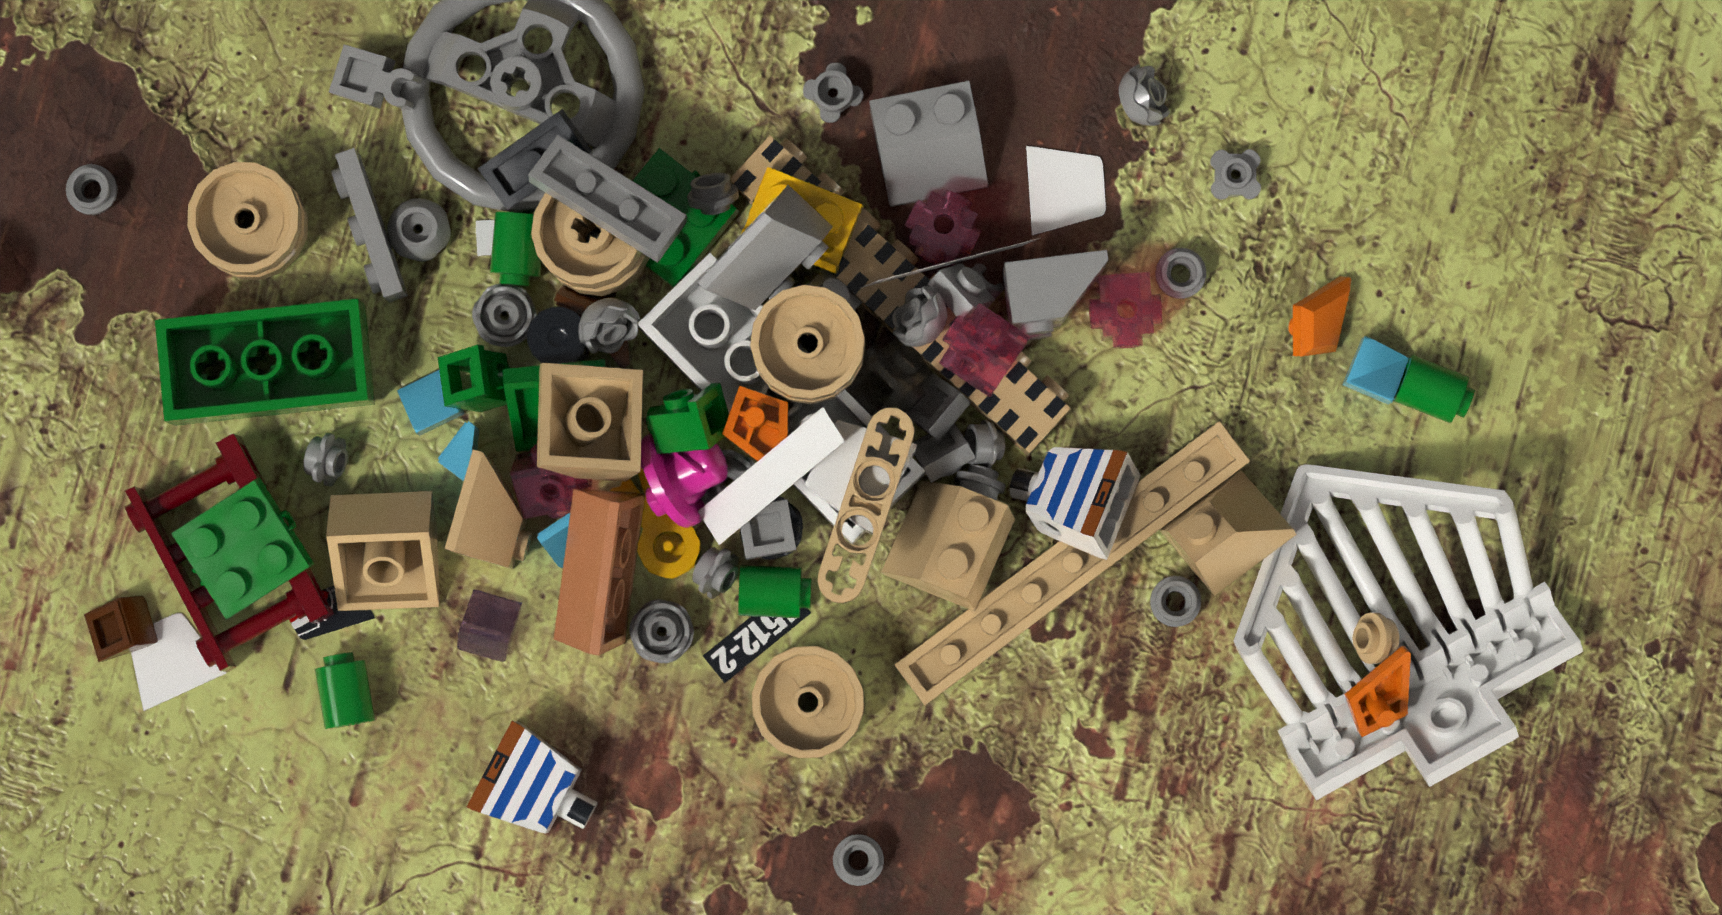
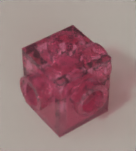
M945 190L943 196L932 191L927 203L918 199L905 224L906 227L912 229L909 236V244L917 247L914 254L934 265L942 264L944 261L957 260L960 254L969 257L982 230L974 227L978 214L970 210L973 203L949 190ZM945 216L951 219L954 224L952 231L948 234L938 233L934 228V222L937 218Z
M1150 272L1098 276L1096 280L1097 299H1089L1091 330L1100 329L1101 341L1112 340L1113 349L1142 347L1143 338H1151L1154 334V325L1162 324L1160 294L1151 295ZM1121 305L1130 307L1133 311V317H1121L1117 307Z
M979 303L968 320L958 315L942 340L950 346L939 364L988 397H991L1030 337Z
M537 445L533 446L528 452L516 454L510 471L523 519L547 514L550 518L564 517L571 512L573 489L592 487V479L573 478L537 467Z

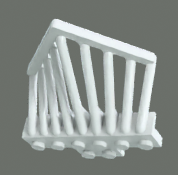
M1309 464L1301 465L1296 470L1281 511V516L1289 523L1297 535L1264 558L1233 641L1239 655L1286 723L1285 727L1277 731L1289 759L1315 800L1324 797L1406 751L1429 787L1519 737L1516 726L1497 699L1583 652L1579 638L1556 608L1547 584L1543 582L1533 588L1514 504L1505 490ZM1331 497L1351 499L1359 510L1428 646L1421 651L1418 649L1397 618ZM1378 503L1402 506L1455 626L1456 631L1449 635L1433 613ZM1312 508H1314L1371 613H1380L1386 618L1393 620L1399 631L1398 649L1401 646H1406L1411 653L1408 715L1394 721L1389 727H1382L1364 737H1361L1357 731L1344 695L1362 679L1349 664L1302 583L1299 574L1291 566L1297 549H1299L1353 644V631L1361 617L1320 547L1314 532L1307 523ZM1426 510L1450 513L1456 524L1486 614L1475 620L1463 597ZM1475 516L1496 519L1514 592V599L1505 604L1500 595ZM1282 590L1285 592L1341 688L1343 694L1336 698L1326 689L1287 625L1283 615L1276 609ZM1267 632L1314 706L1315 710L1307 713L1299 708L1263 654L1261 648ZM1363 662L1368 673L1380 665Z

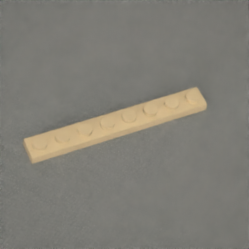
M1220 421L1138 482L1107 560L1059 541L981 599L975 611L970 609L965 611L894 666L925 706L1248 464L1250 460Z

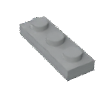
M559 135L555 137L528 174L531 184L657 263L687 223L686 214Z
M355 148L335 154L339 168L331 170L341 199L350 197L355 215L348 218V223L356 245L366 244L372 263L364 265V270L373 294L382 291L383 297L389 303L408 297L361 155Z

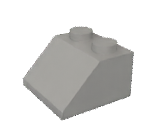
M969 81L869 101L889 207L988 188L980 131Z
M787 185L725 250L699 280L698 284L711 293L756 310L767 298L772 299L782 290L792 287L795 281L789 275L800 263L809 269L829 247L822 240L833 226L796 191Z
M1107 250L1005 262L1002 278L1009 332H1021L1022 340L1051 337V332L1054 331V328L1062 325L1104 271L1108 262Z

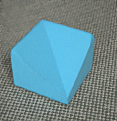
M1364 336L1359 343L1342 385L1389 405L1394 400L1409 358L1374 339Z

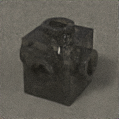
M895 338L883 348L875 343L864 352L862 368L846 391L871 416L885 408H897L908 413L925 396L926 392L921 386L933 372L923 363L921 355L913 347L905 346Z

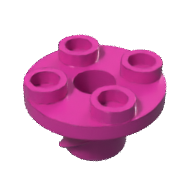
M647 434L641 440V468L644 470L650 486L646 489V499L652 511L659 517L667 514L676 524L684 528L700 523L703 519L698 511L705 506L701 498L709 488L725 481L728 475L727 461L720 447L715 444L708 450L657 454L652 434Z

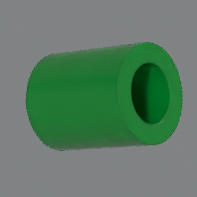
M495 212L490 273L500 274L499 284L529 286L530 277L541 276L542 261L537 256L531 235L534 214Z
M1412 354L1407 362L1393 401L1451 423L1455 415L1465 417L1472 402L1475 389L1467 387L1469 376Z
M741 565L738 615L800 618V609L811 607L812 578H802V567Z
M353 652L323 657L324 667L316 668L315 675L324 728L333 729L375 721L365 660L355 661Z

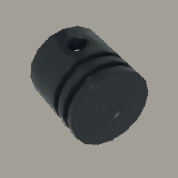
M550 307L539 312L531 321L527 331V343L532 355L541 363L560 364L586 361L590 351L579 340L578 326L581 317L576 312L565 307Z

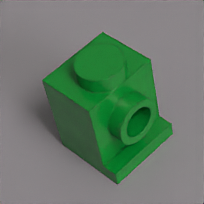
M477 344L437 357L445 407L482 413L507 405L503 386V369L510 367L505 353L484 350V345ZM460 371L470 373L472 388L462 389Z
M720 382L711 383L695 395L692 389L671 392L663 397V404L651 406L647 411L646 424L648 431L652 434L657 454L708 450L725 437L723 431L729 412Z

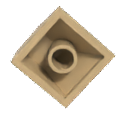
M541 363L539 371L537 467L578 479L626 482L638 474L641 467L643 370Z
M473 449L444 549L513 569L516 560H525L532 532L525 530L527 520L493 459L485 453Z
M1241 469L1160 529L1166 540L1214 596L1297 535L1289 523Z

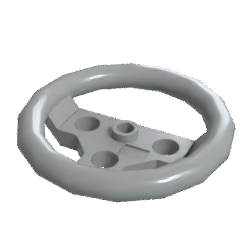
M441 0L432 7L406 48L403 68L420 75L423 78L422 83L416 84L409 81L404 83L400 90L402 98L415 103L412 110L401 109L407 140L436 181L473 205L514 213L535 212L546 193L538 188L507 210L483 175L455 157L435 127L429 97L430 82L442 84L538 124H541L553 115L552 103L558 95L571 93L580 100V109L570 120L586 143L593 147L589 155L612 169L616 168L636 138L645 88L636 44L608 3L603 0H527L528 2L523 7L514 30L479 43L452 32L456 26L484 7L516 0ZM578 20L589 28L607 55L614 88L612 99L593 88L575 82L563 50ZM544 28L551 32L553 41L551 47L546 52L533 54L525 48L524 40L530 30ZM477 55L486 62L485 74L477 81L469 82L463 80L458 73L460 62L467 56ZM515 82H527L529 85L528 91L519 90L515 97L511 94V87Z

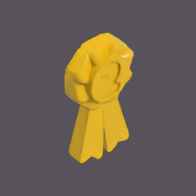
M640 467L638 476L645 494L641 522L643 530L638 542L637 552L648 572L666 579H675L689 572L696 565L700 552V540L693 527H681L667 514L659 517L652 511L646 499V489L650 486L644 470ZM631 479L626 482L622 481L621 486L610 489V491L640 493Z

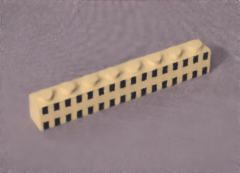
M771 135L731 177V184L737 186L738 194L751 205L754 202L767 167L838 195L844 193V190L826 173L821 172L816 177L802 165L807 157L791 141L784 138L779 144ZM862 208L847 249L839 264L837 274L830 273L836 279L843 282L849 291L862 301L861 305L893 334L895 330L892 320L893 313L897 308L905 304L906 293L913 288L928 286V282L936 274L934 273L928 279L924 274L917 273L863 287L877 280L918 270L914 265L919 259L899 240H896L892 245L889 244L877 233L882 225L866 209ZM946 305L947 320L940 335L929 344L919 347H907L944 381L960 391L971 402L970 405L989 422H993L997 429H1000L1025 455L1029 456L1069 413L1071 408L1064 402L1069 397L1068 393L1049 376L1040 381L1027 369L1031 360L1013 343L1009 341L1005 347L998 343L989 334L994 327L984 316L979 314L961 321Z

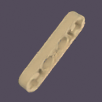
M885 408L878 411L868 423L818 572L817 582L820 591L825 598L834 603L843 604L853 601L859 596L864 587L913 441L914 426L912 420L905 412L897 408ZM890 417L899 419V429L906 432L904 440L895 439L889 451L890 456H899L896 466L882 458L866 457L870 446L879 452L883 435L876 432V427L878 423L887 424ZM878 466L887 472L890 482L889 487L883 494L870 496L860 488L859 476L867 467ZM856 515L867 518L873 527V535L870 540L860 546L848 543L842 533L845 521ZM836 545H839L849 553L866 554L863 565L858 564L854 560L852 561L849 576L856 580V585L853 589L844 588L841 595L834 594L832 592L833 584L826 580L827 573L829 571L837 572L843 560V556L832 555Z

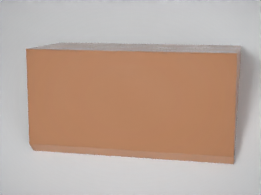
M573 489L554 640L588 654L598 656L625 644L645 494Z

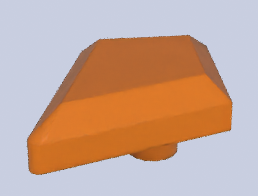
M1340 276L1293 305V318L1288 326L1289 333L1293 336V356L1302 357L1336 352L1351 287L1350 277Z
M739 386L723 435L758 462L788 436V402Z
M1401 646L1344 694L1355 726L1361 737L1382 727H1389L1394 721L1408 715L1411 653L1406 646Z

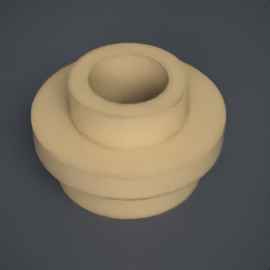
M1380 613L1364 614L1353 631L1352 640L1354 648L1363 662L1367 664L1382 663L1398 649L1399 631L1393 620L1386 618Z

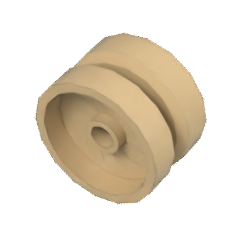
M233 162L214 169L197 185L188 204L187 227L195 248L219 270L239 279L264 280L282 273L299 257L307 239L308 215L301 196L276 171L254 162ZM247 213L251 217H255L254 223L249 228H245L240 223L242 217Z
M547 193L544 194L534 212L531 235L537 256L563 285L580 294L604 296L621 291L641 275L650 259ZM592 230L601 231L598 238L590 236L589 243L586 242L589 232Z
M801 285L782 290L763 305L753 323L750 347L759 375L773 392L791 402L816 404L834 399L852 385L862 368L865 337L859 316L845 298L825 287ZM802 335H805L807 339L811 335L816 337L818 341L817 348L813 352L804 353L800 350L798 340Z
M818 646L793 647L774 656L759 672L752 691V712L761 735L778 751L797 758H818L841 749L857 732L864 713V693L855 670L837 653ZM811 692L817 696L818 706L814 711L805 712V710L800 709L798 700L802 698L803 693Z

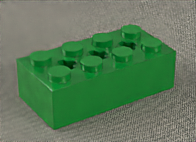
M359 299L155 320L164 421L174 426L375 405L366 305ZM320 345V349L327 353V360L321 361L320 368L315 369L313 365L306 363L305 359L306 356L314 354V346ZM269 350V354L277 358L276 365L270 367V373L264 375L262 370L255 368V362L263 360L264 351ZM219 355L218 360L226 363L225 370L219 373V378L214 380L213 376L205 374V367L212 366L214 357Z

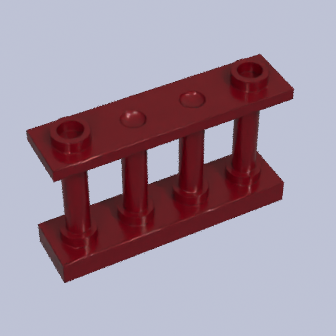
M234 433L216 442L222 454L215 458L216 464L162 493L148 499L141 488L134 486L125 491L131 501L130 504L125 506L129 519L139 533L146 530L201 635V638L195 641L201 656L209 667L217 665L219 671L223 672L236 668L229 651L296 615L299 619L307 616L310 623L318 624L335 615L309 567L288 581L292 589L286 592L287 598L220 634L218 633L205 608L214 602L213 598L205 586L195 589L182 564L183 561L187 560L185 554L177 542L173 544L170 542L158 517L225 481L228 485L236 482L239 489H241L253 480L260 478L271 494L242 437Z

